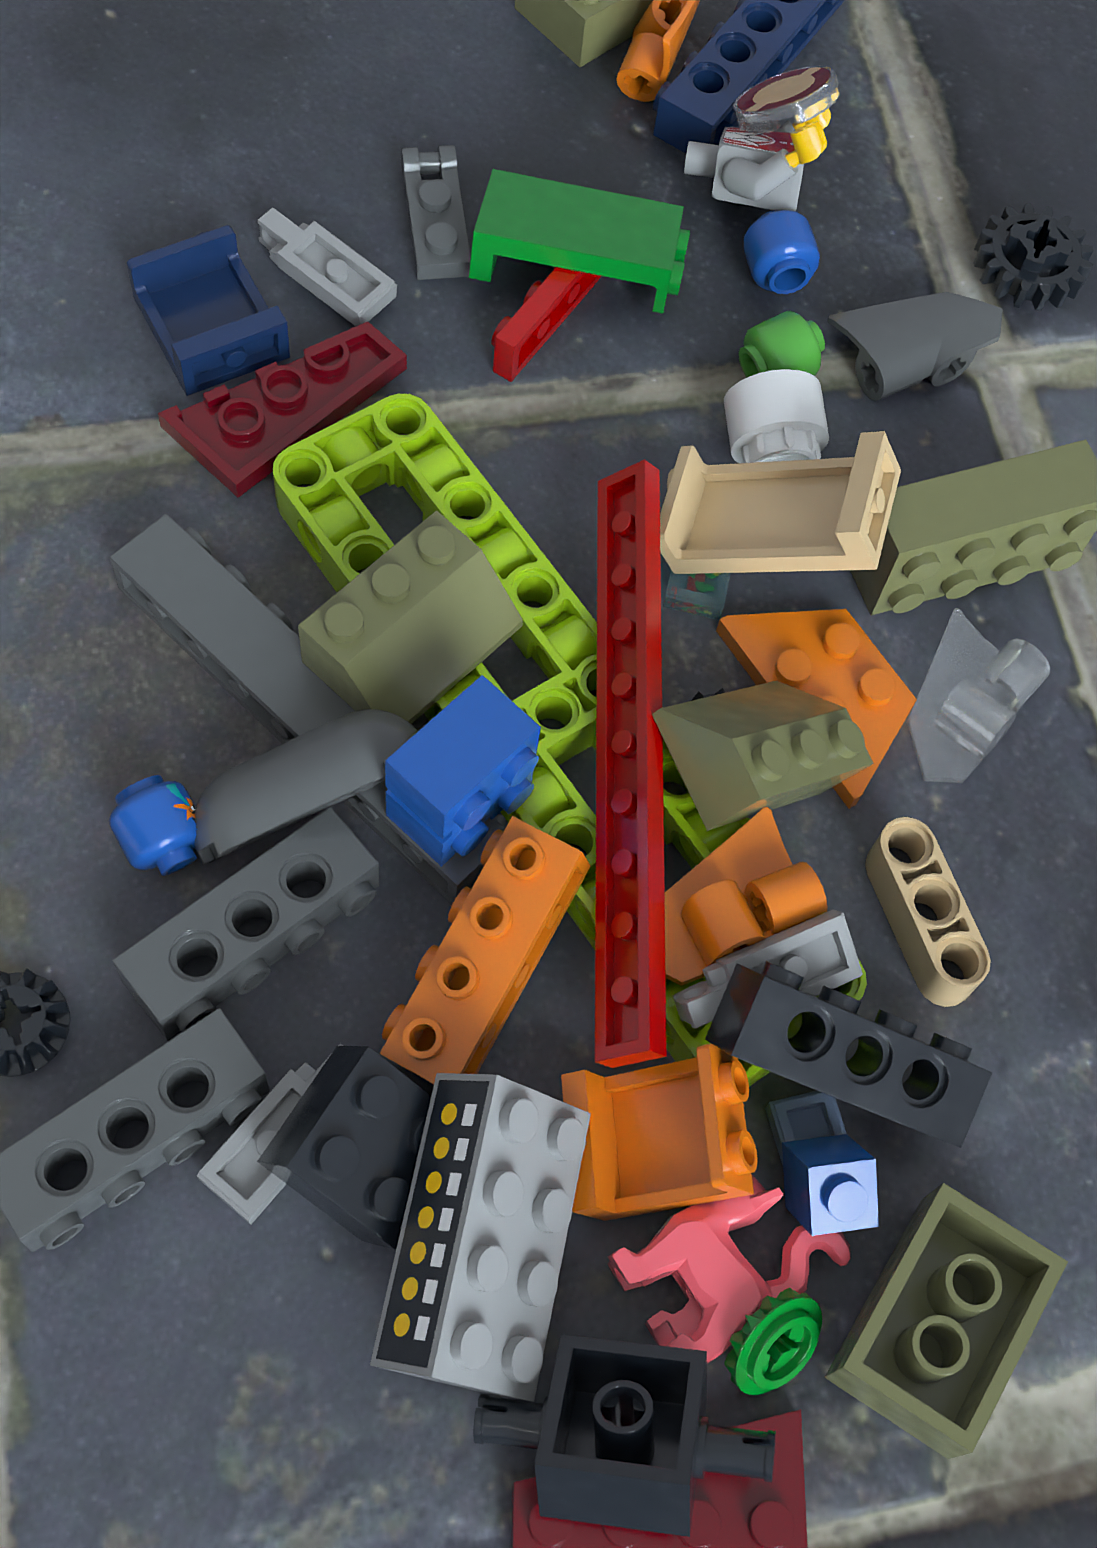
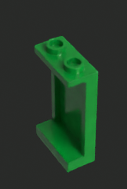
M493 169L473 232L469 278L490 282L497 257L503 256L654 286L656 288V295L652 312L663 314L667 294L678 296L684 269V260L690 230L680 228L684 206Z

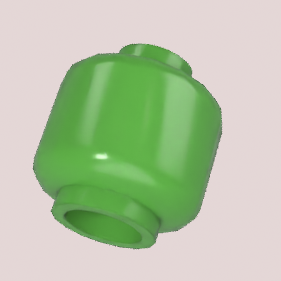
M790 310L775 315L748 329L743 340L744 347H741L739 350V361L746 378L758 373L781 369L800 370L815 376L821 366V352L825 349V340L819 326L814 321H806L800 314Z

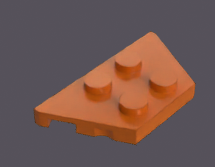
M847 609L727 615L721 618L716 632L756 685L779 681L847 709L852 721L860 728L864 736L865 747L874 763L833 787L848 809L855 806L917 700Z

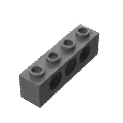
M330 806L112 961L122 983L166 1040L169 1041L178 1033L184 1032L216 1010L215 1006L236 991L238 994L243 995L255 989L269 976L271 972L270 966L289 952L293 955H299L311 948L324 934L323 928L344 913L347 917H350L363 910L376 896V889L379 887V863ZM305 880H313L324 886L319 894L310 898H301L291 893L292 888L296 884ZM251 918H263L271 923L265 933L256 937H247L237 932L240 925ZM209 956L217 961L213 970L204 976L192 977L183 973L186 964L195 957Z
M220 1008L215 1010L0 1153V1210L19 1240L30 1251L35 1252L42 1246L46 1250H52L63 1245L84 1227L82 1219L105 1203L109 1208H112L129 1200L144 1187V1176L166 1161L169 1166H175L193 1156L205 1144L203 1136L226 1121L232 1126L247 1119L263 1101L261 1096L270 1091L264 1070ZM198 1081L209 1087L205 1099L196 1106L184 1108L173 1103L176 1091L187 1082ZM138 1120L149 1124L147 1136L139 1145L128 1149L119 1148L114 1145L116 1132L125 1123ZM70 1161H83L87 1163L86 1176L77 1187L66 1191L54 1189V1177L61 1166Z

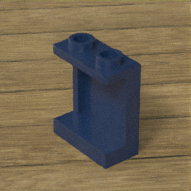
M230 225L199 233L192 238L160 249L147 251L127 261L133 297L186 396L251 373L271 363H278L290 358L287 321L278 305L268 308L238 254L236 234Z

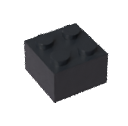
M336 1046L257 1162L361 1241L395 1250L400 1236L431 1096L369 1046Z

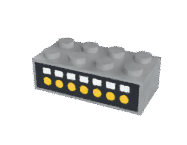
M436 1074L370 1366L474 1391L534 1402L591 1113L499 1075Z

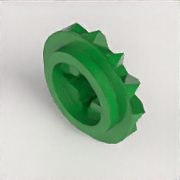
M789 1287L780 1292L776 1298L767 1295L763 1298L760 1308L753 1315L745 1314L746 1323L742 1330L732 1334L730 1342L733 1349L727 1354L724 1365L731 1373L730 1380L742 1392L748 1395H760L781 1387L792 1380L810 1360L821 1332L822 1311L818 1303L806 1292L800 1294Z

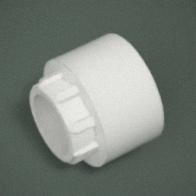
M791 369L766 371L739 381L728 390L724 397L731 455L736 462L756 463L821 458L820 452L828 444L829 433L821 384L814 375Z

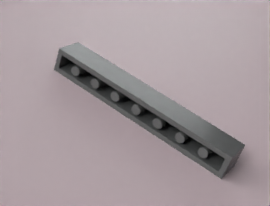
M165 514L110 556L118 588L282 744L342 715L355 711L302 663L299 636L293 632V626L285 613L271 602L265 606L253 595L251 587L243 574L230 564L223 567L211 556L207 543L193 528L187 527L183 530L172 518ZM385 782L343 801L451 905L464 887L468 886L472 889L484 867L480 860L487 841L497 829L504 831L508 824L501 813L492 820L489 818L484 822L489 827V830L481 843L464 857L456 853L441 867L386 816V791L388 788L385 786Z

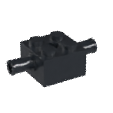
M561 1334L549 1396H546L544 1403L490 1397L488 1394H480L478 1398V1407H482V1409L476 1408L473 1429L475 1443L484 1444L485 1442L538 1449L535 1460L539 1515L542 1517L690 1537L697 1479H704L705 1472L764 1479L765 1482H772L776 1431L768 1430V1432L709 1425V1417L705 1416L707 1404V1351Z

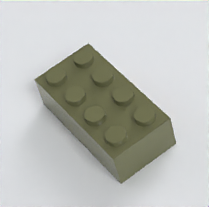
M1085 439L897 487L877 570H850L870 615L893 610L894 613L908 612L918 607L924 601L946 596L947 599H957L969 594L976 587L998 582L1000 585H1009L1021 580L1032 572L1050 568L1051 571H1061L1077 563L1082 558V552L1097 531V458Z

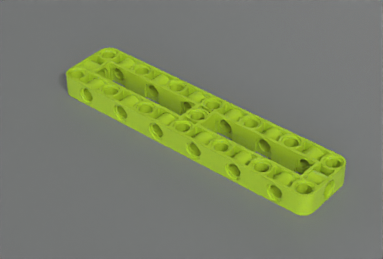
M398 393L388 396L287 447L278 454L273 463L277 508L282 518L336 592H339L360 574L357 572L358 570L368 568L394 546L393 542L359 498V496L386 482L389 486L395 484L397 488L400 486L405 488L423 512V521L437 510L482 549L523 619L522 627L510 638L526 659L532 657L549 679L512 700L513 703L541 726L536 753L539 760L534 767L532 778L534 789L530 796L514 812L508 814L502 810L500 813L508 823L511 817L514 816L565 843L578 845L585 850L587 854L585 857L591 867L567 912L595 949L596 815L559 765L590 746H593L596 750L597 697L592 695L590 691L597 689V622L428 404L421 398L411 394ZM301 484H310V485H311V486H307V487H298V485H301ZM460 516H472V517H474V519L468 520V519H462V518H459V517H460ZM536 601L544 606L533 608L524 605L523 602ZM481 662L424 714L429 721L432 720L481 675L488 679L504 695L506 694ZM546 718L556 719L563 723L565 727L548 729L542 726L539 721ZM663 739V783L675 782L687 791L683 795H674L663 788L664 842L666 845L672 842L693 869L750 819L745 818L707 831ZM859 961L863 975L837 988L839 992L860 1001L864 995L867 980L866 972ZM705 977L682 986L666 978V1049L675 1062L697 1057L696 1049L698 1046L711 1044L705 1040L712 1021L696 1029L692 1028L691 1024L685 1021L682 1022L672 996L698 982L706 981ZM802 1013L795 1016L790 1022L787 1032L788 1039L792 1038L799 1031L802 1025ZM738 1058V1061L741 1062L746 1071L749 1087L771 1072Z

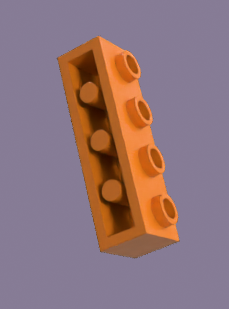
M514 816L511 817L504 831L497 829L487 841L481 855L480 862L484 867L472 889L468 886L464 887L455 898L448 915V921L452 925L440 946L432 945L422 957L415 974V979L419 981V984L407 1005L399 1004L394 1009L382 1032V1039L386 1043L379 1054L432 1084L435 1082L437 1073L477 1074L591 867L582 851Z

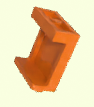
M706 1044L697 1047V1057L608 1077L600 1076L585 1069L562 1074L563 1102L591 1113L572 1212L607 1221L754 1195L752 1173L757 1168V1150L751 1134L746 1129L743 1102H746L749 1097V1082L746 1071L741 1062L738 1061V1058L729 1055L713 1044Z

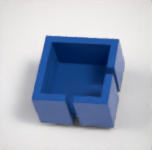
M481 675L385 760V786L388 788L386 791V816L441 867L456 853L462 857L468 855L481 843L488 833L489 827L484 823L489 818L492 820L502 810L508 814L514 812L532 793L534 789V784L532 783L534 767L539 760L536 753L541 726Z

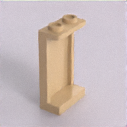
M885 431L861 433L855 457L707 465L703 463L693 445L681 446L675 467L668 474L667 493L660 513L661 554L674 574L877 570L901 473L900 466Z

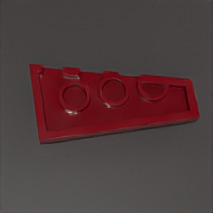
M367 321L304 349V357L279 366L274 362L255 370L256 378L229 390L223 384L203 393L204 401L181 411L175 405L159 412L160 427L239 498L273 472V463L279 453L287 447L337 423L407 369V355Z
M801 1409L733 1426V1428L768 1432V1430L776 1431L772 1482H765L764 1479L705 1472L704 1479H697L690 1537L542 1517L539 1515L536 1477L513 1482L511 1548H808Z

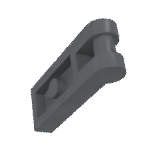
M440 145L437 151L418 152L417 147L401 148L402 176L417 280L469 277L471 255L458 179L455 146ZM439 174L440 179L421 180V175Z

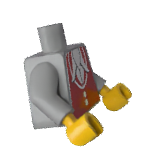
M816 91L800 99L796 105L801 119L793 124L790 120H787L775 131L725 127L719 145L689 141L684 174L714 178L712 197L717 200L775 211H796L804 163L816 159L827 147V139L823 129L830 122L831 112L823 93Z

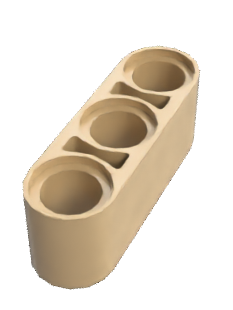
M909 817L896 818L885 826L867 854L865 863L867 875L923 996L936 1005L944 1007L956 1006L963 1002L989 973L991 963L989 952L932 831L927 825L917 819ZM894 847L903 850L908 854L912 863L900 862L893 857L889 848ZM914 903L928 905L936 913L938 920L932 921L921 916ZM946 959L957 964L963 971L964 979H956L947 974L942 967L941 960Z

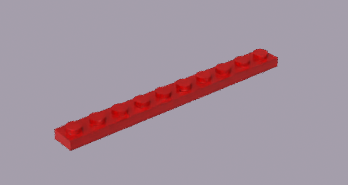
M645 459L598 481L595 1062L610 1068L667 1057L663 737L652 716L654 712L662 708L660 470Z

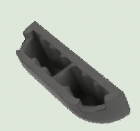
M377 709L358 710L331 720L221 773L204 789L195 806L197 830L194 845L202 864L207 865L385 782V760L418 731L408 721L393 713Z

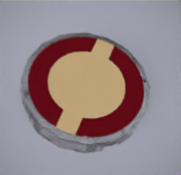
M825 66L803 67L781 73L749 88L733 104V110L740 129L754 134L770 133L781 128L779 120L793 116L795 124L798 122L803 123L825 112L836 102L839 96V83L836 72L831 67Z

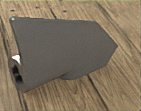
M942 292L832 314L828 317L827 323L845 334L860 349L855 364L859 385L868 398L878 401L919 384L926 377H928L933 386H941L956 379L969 367L977 350L998 342L1001 333L1003 309L973 298L950 292Z

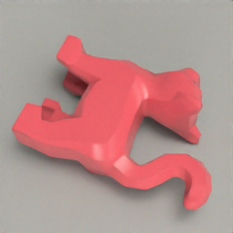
M752 1175L754 1195L688 1206L670 1216L645 1248L634 1253L623 1247L608 1256L610 1262L607 1265L624 1291L645 1287L661 1278L672 1275L688 1300L687 1304L675 1314L661 1310L649 1318L645 1325L657 1345L707 1351L708 1364L727 1350L731 1345L730 1338L732 1334L742 1330L745 1325V1314L753 1315L760 1308L763 1298L767 1295L776 1298L780 1292L789 1287L800 1294L807 1290L809 1256L816 1249L823 1250L839 1266H846L851 1259L848 1241L842 1232L811 1236L802 1225L798 1226L793 1230L783 1246L781 1276L778 1279L765 1281L742 1255L729 1236L730 1231L754 1224L783 1196L780 1188L776 1187L766 1190Z

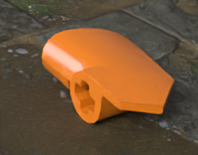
M653 0L634 28L633 40L616 78L618 87L625 95L641 102L655 100L659 89L667 81L700 0Z
M762 808L732 836L665 892V966L667 979L682 986L705 977L703 969L717 963V959L827 912L826 895L817 874L807 862L802 861L794 865L792 864L770 808Z

